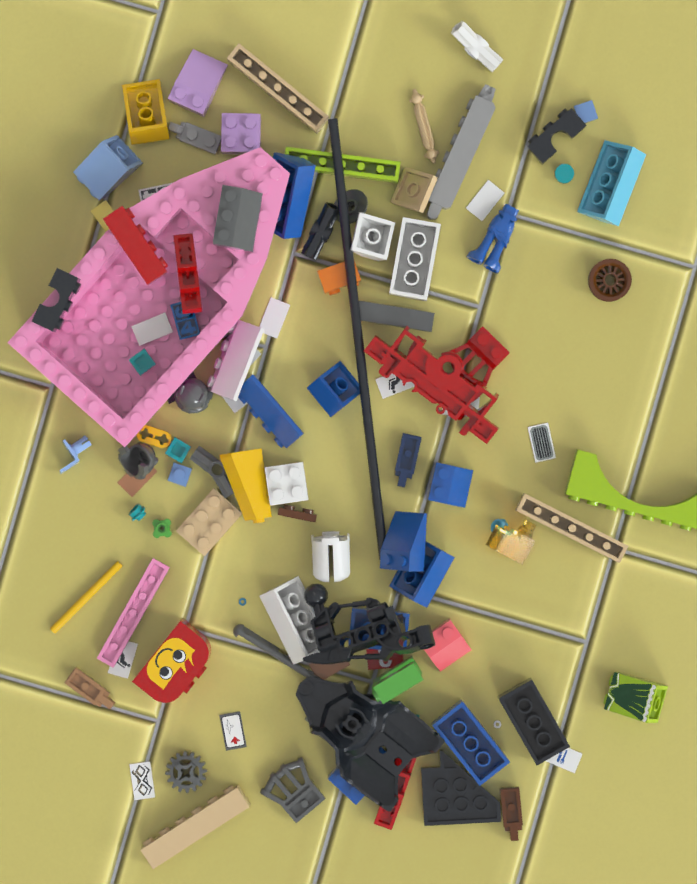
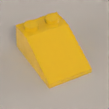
M160 79L122 85L131 145L169 139Z

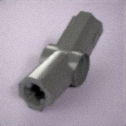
M199 446L190 457V460L213 477L225 498L232 495L234 492L222 462ZM215 464H219L223 468L220 475L213 473L212 468Z

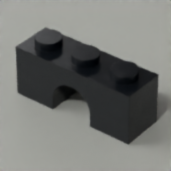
M565 108L557 115L559 119L555 123L550 121L542 128L544 132L540 136L535 134L528 141L529 145L527 148L542 165L557 153V150L551 143V138L555 133L563 132L570 139H573L587 126L572 108L570 110Z
M57 268L48 286L58 291L59 301L53 307L39 304L32 322L52 332H56L57 329L60 330L64 323V319H62L65 311L69 312L73 304L71 299L74 294L77 295L82 284L79 283L81 279Z

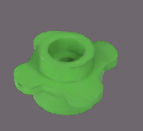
M155 519L152 522L154 526L153 536L155 538L160 536L168 538L172 535L170 531L171 521L169 519L162 521Z

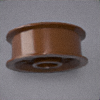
M605 259L598 262L591 269L588 276V285L592 294L599 300L613 302L624 297L632 283L629 268L617 259ZM607 275H611L615 279V283L611 286L605 282ZM596 282H602V284L597 287ZM604 286L603 291H600L599 288Z

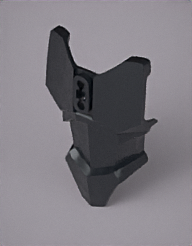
M310 676L298 686L296 697L308 719L310 733L317 736L321 735L335 749L336 766L340 770V776L388 812L398 802V777L409 761L420 756L436 753L445 742L438 733L411 712L401 701L394 702L390 700L385 704L381 700L378 702L373 701L358 692L353 681L338 683ZM384 746L387 752L382 754L379 752V748ZM394 759H401V765H395Z

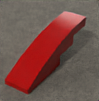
M193 233L173 235L182 313L202 312Z
M416 758L411 759L399 774L398 802L390 812L379 806L374 821L375 825L392 830ZM395 759L394 764L397 766L401 765V759Z

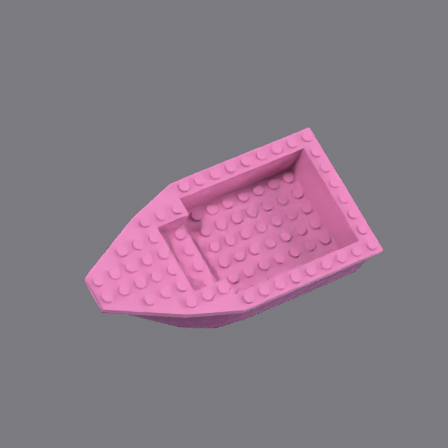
M259 147L179 179L130 207L135 216L132 220L136 226L140 224L145 230L146 234L143 236L147 242L150 240L157 248L155 254L158 258L163 257L168 264L166 270L168 272L150 285H147L113 233L108 229L69 273L81 279L79 283L82 285L77 295L74 294L71 299L73 301L69 312L65 311L62 318L64 323L61 329L52 332L32 322L35 311L8 341V344L120 444L126 447L243 316L269 254L290 173ZM222 185L263 193L253 252L213 245ZM193 233L202 312L195 313L200 334L180 340L170 306L171 304L181 302L173 235ZM55 289L42 305L47 307L55 306L59 301L58 291ZM166 313L173 332L139 346L131 326ZM145 349L156 365L140 376L129 359Z

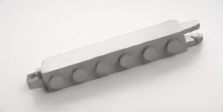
M485 84L474 100L470 98L466 107L469 112L466 117L462 116L458 125L461 128L458 135L454 134L450 142L453 147L450 152L446 151L442 162H445L443 169H438L435 175L437 182L428 200V203L431 205L427 212L428 219L432 221L437 219L441 209L447 210L451 208L495 111V105L492 102L495 88Z

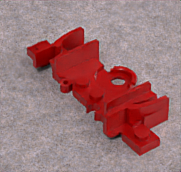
M409 326L405 327L392 346L375 335L363 352L379 364H383L379 370L380 375L384 378H389L393 373L402 380L403 386L407 382H412L414 384L412 392H418L433 404L438 403L436 407L438 414H443L447 410L448 416L455 421L462 420L465 415L468 416L469 419L459 431L461 435L465 436L470 431L486 444L491 440L499 427L484 416L496 402L499 394H491L480 380L474 386L468 380L462 378L460 374L461 371H464V362L458 354L447 351L441 353V356L437 359L423 347L427 340L408 331L410 329ZM405 335L413 340L407 356L398 350ZM451 362L454 365V370L451 373L445 372L443 370L444 363ZM484 393L490 400L479 409H476L470 403L474 402Z

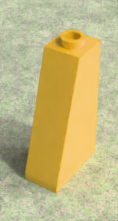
M262 449L221 454V462L244 520H253V523L265 522L264 518L272 517Z

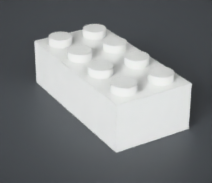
M403 217L389 295L427 301L441 224Z

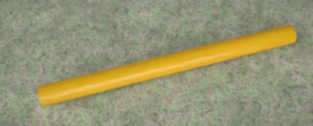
M117 561L50 628L51 631L56 633L123 565Z

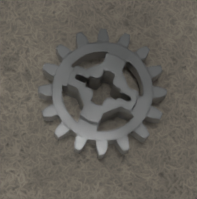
M184 751L182 756L178 752L176 754L177 759L171 757L172 764H167L166 766L170 769L165 772V775H170L167 782L173 781L172 788L178 786V792L185 789L186 793H189L190 788L196 791V785L200 787L203 785L200 780H206V776L203 773H206L207 769L202 767L206 762L199 761L200 755L194 757L193 751L190 755H188L187 751ZM188 759L191 762L183 763L181 760ZM192 766L189 774H186L181 778L182 773L184 771L183 769L186 770L187 768ZM196 766L199 768V777L195 773ZM174 767L178 770L177 778L174 775ZM190 781L191 784H183L182 782Z

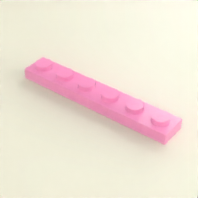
M155 558L152 559L97 657L98 660L114 668L167 574L169 566Z

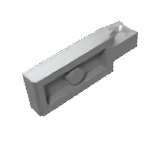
M173 122L170 123L169 131L177 133L176 138L180 139L181 142L216 155L221 142L220 135L187 122H181V125Z

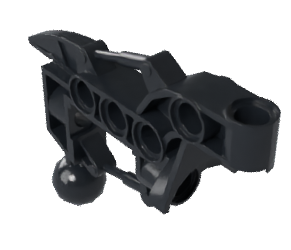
M311 584L304 592L306 603L314 609L315 617L311 620L317 648L320 653L317 652L303 657L305 662L324 665L350 662L351 659L388 661L394 653L400 655L411 654L436 645L430 625H422L406 632L403 614L396 615L393 606L388 607L386 602L380 603L376 599L366 598V600L339 605L337 602H334L329 607H325L324 604L328 600V592L323 585ZM366 606L370 624L336 635L333 623H335L334 619L341 608ZM387 627L386 633L380 635L381 630ZM369 633L368 639L362 641L363 636ZM351 639L350 645L344 647L345 642ZM410 639L409 645L403 647L404 641ZM379 644L382 645L380 654L353 655L355 652Z

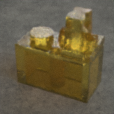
M524 519L517 530L506 525L502 528L496 524L485 545L523 565L535 543L532 540L536 525Z

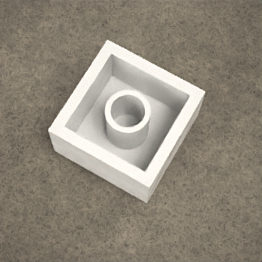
M303 462L265 467L270 506L309 500Z

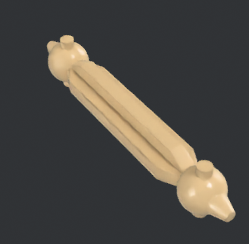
M413 89V95L409 101L415 104L416 120L423 146L427 150L424 157L431 160L434 164L436 163L439 151L434 149V139L425 106L421 103L424 95L419 94L416 89Z

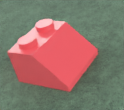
M450 618L432 630L436 645L424 649L440 672L471 651V648Z

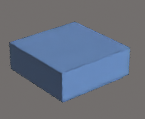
M592 100L574 106L575 113L584 123L598 119Z

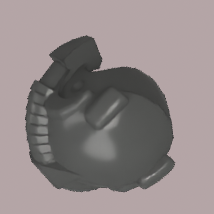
M187 378L174 392V398L182 411L189 414L199 413L208 407L213 393L207 391L208 388L201 380Z
M138 442L130 448L122 446L118 450V459L125 469L124 471L130 477L139 480L144 479L158 463V458L155 457L153 448L142 442Z

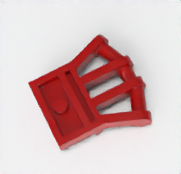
M483 326L466 344L450 350V352L458 353L469 348L472 351L463 360L464 366L475 355L482 360L469 374L465 370L461 371L460 374L462 378H465L474 386L478 379L473 378V376L485 364L488 366V370L481 383L487 386L492 371L510 353Z

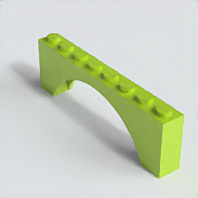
M576 449L565 494L569 495L568 499L579 502L580 498L587 500V504L598 507V503L606 505L605 509L617 511V508L624 509V514L635 516L636 513H639L646 520L654 521V518L661 519V524L672 526L673 523L680 524V529L691 531V528L697 529V493L682 502L668 506H647L636 503L621 495L607 481L599 466L597 454Z

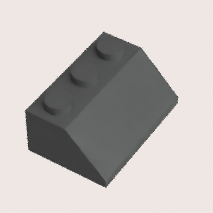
M222 185L213 245L253 252L263 193Z

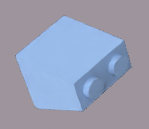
M116 135L102 141L73 173L77 176L80 183L85 184L93 197L101 200L114 191L143 162Z

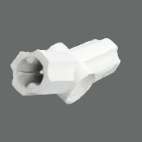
M464 21L459 22L452 28L451 34L464 46V50L475 60L478 59L489 71L493 72L503 61L489 47L486 40L480 35L475 34Z

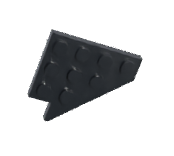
M439 750V767H421L424 826L501 822L500 802L482 785L479 786L475 779L443 750Z

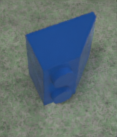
M341 361L307 387L330 417L360 394L359 383Z
M436 462L428 500L465 508L473 470Z

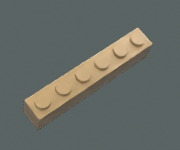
M238 44L227 57L231 65L316 134L328 121V115L241 44Z
M523 493L515 509L618 563L621 562L628 548V545Z
M239 785L227 787L223 790V795L220 797L215 795L207 801L208 804L203 808L201 806L196 807L191 811L192 815L185 818L183 816L175 821L176 825L169 829L167 826L159 832L160 836L155 839L150 837L145 840L141 852L152 869L249 808L250 802Z

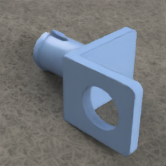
M85 435L72 445L68 444L65 439L62 441L74 461L59 471L60 474L79 463L78 454L92 446L90 441H87L88 438Z

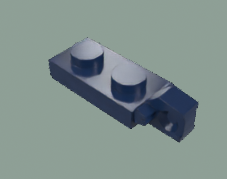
M406 433L402 435L395 467V476H399L397 485L399 487L405 488L407 478L412 479V475H414L422 437Z

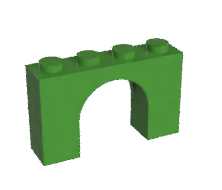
M412 656L373 679L372 694L377 702L381 700L385 704L424 680L421 675L422 671Z

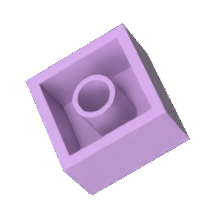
M222 113V154L242 155L261 147V114Z

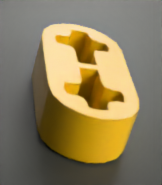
M147 425L136 435L139 441L159 448H167L172 442L170 433ZM147 428L148 433L153 434V438L146 437L143 439L140 431H144ZM165 434L169 441L161 445V441L155 439V437H162Z

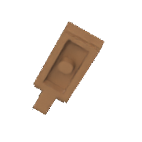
M75 667L64 682L93 705L101 707L103 704L108 709H111L116 703L108 697L110 692L77 667Z

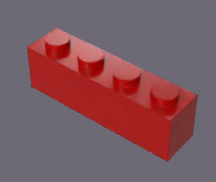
M121 206L104 217L103 220L146 284L150 285L168 272L166 270L168 264L163 257H157L155 254L157 248L151 240L147 242L143 236L146 232L140 224L136 226L132 220L135 216L130 208L125 209L124 206Z

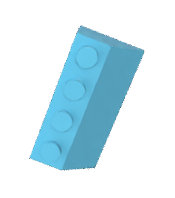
M605 140L577 212L604 223L619 226L646 154L632 146Z

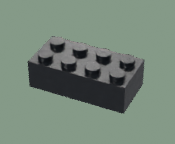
M531 677L497 696L536 765L543 763L570 747Z

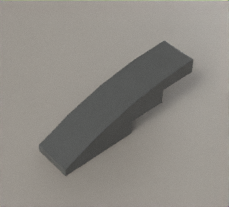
M359 301L361 321L401 328L409 326L410 329L432 332L435 313Z

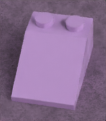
M193 49L169 94V102L205 117L228 65Z

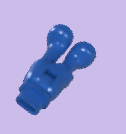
M505 204L502 211L499 210V214L490 222L480 246L476 250L470 251L466 257L472 262L481 265L491 243L495 240L496 244L483 266L498 274L501 269L499 258L503 248H507V244H509L519 210Z

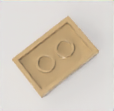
M213 488L176 532L205 556L242 515V512Z

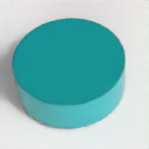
M561 164L555 170V178L559 183H569L574 177V170L568 164Z

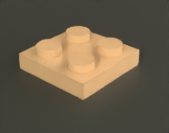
M405 167L391 203L423 213L437 177Z

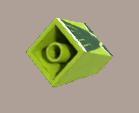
M614 672V675L609 680V692L604 697V709L642 722L658 723L668 686L624 673Z

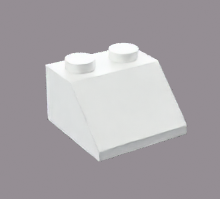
M359 212L350 250L372 260H387L395 222Z

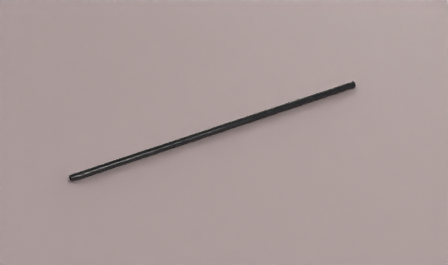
M338 118L328 119L380 560L381 547L386 537L366 358L365 352H363L364 341L353 251L350 250L352 238Z

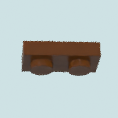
M286 504L283 507H279L278 515L316 522L317 514H313L314 510L303 508L302 511L295 510V506Z

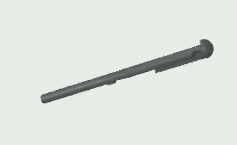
M238 624L234 627L233 634L236 638L240 635L306 678L312 676L321 679L310 669L307 670L298 663L293 665L289 657L279 652L280 649L246 628L243 624Z

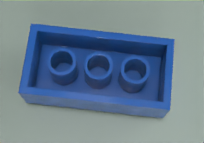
M462 699L432 722L434 729L444 739L445 743L479 786L510 763L508 757Z

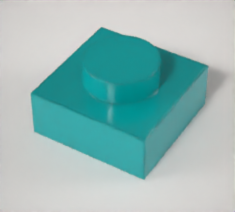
M145 349L129 359L140 376L156 365Z
M174 437L165 454L182 463L191 446Z

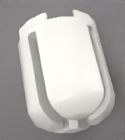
M339 531L322 532V536L314 537V534L311 535L313 575L316 579L322 582H329V545H333L334 582H340L349 577V533H347V536L339 535Z

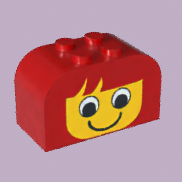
M183 618L132 682L154 700L162 703L176 700L183 692L187 694L195 684L192 680L195 677L199 679L207 669L204 665L211 655V645L208 638Z

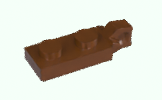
M519 786L500 788L505 832L510 831L511 841H519L518 830H522L523 826Z

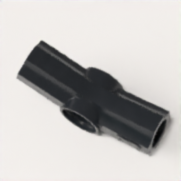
M325 203L318 220H315L310 230V236L301 254L316 261L324 243H327L333 231V225L339 215L337 205Z

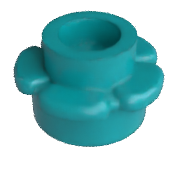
M138 503L131 509L128 515L132 517V521L135 519L140 521L145 516V506H141Z

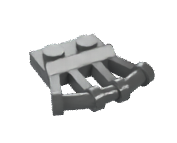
M299 757L297 761L288 764L283 763L276 773L270 774L266 786L260 791L262 795L280 804L295 823L299 822L326 799L310 780L303 757ZM301 768L305 780L303 785L291 773V770ZM285 774L297 787V790L293 793L280 780ZM275 783L287 796L285 800L271 793Z

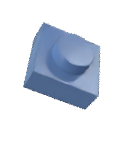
M173 463L168 481L186 487L192 468Z

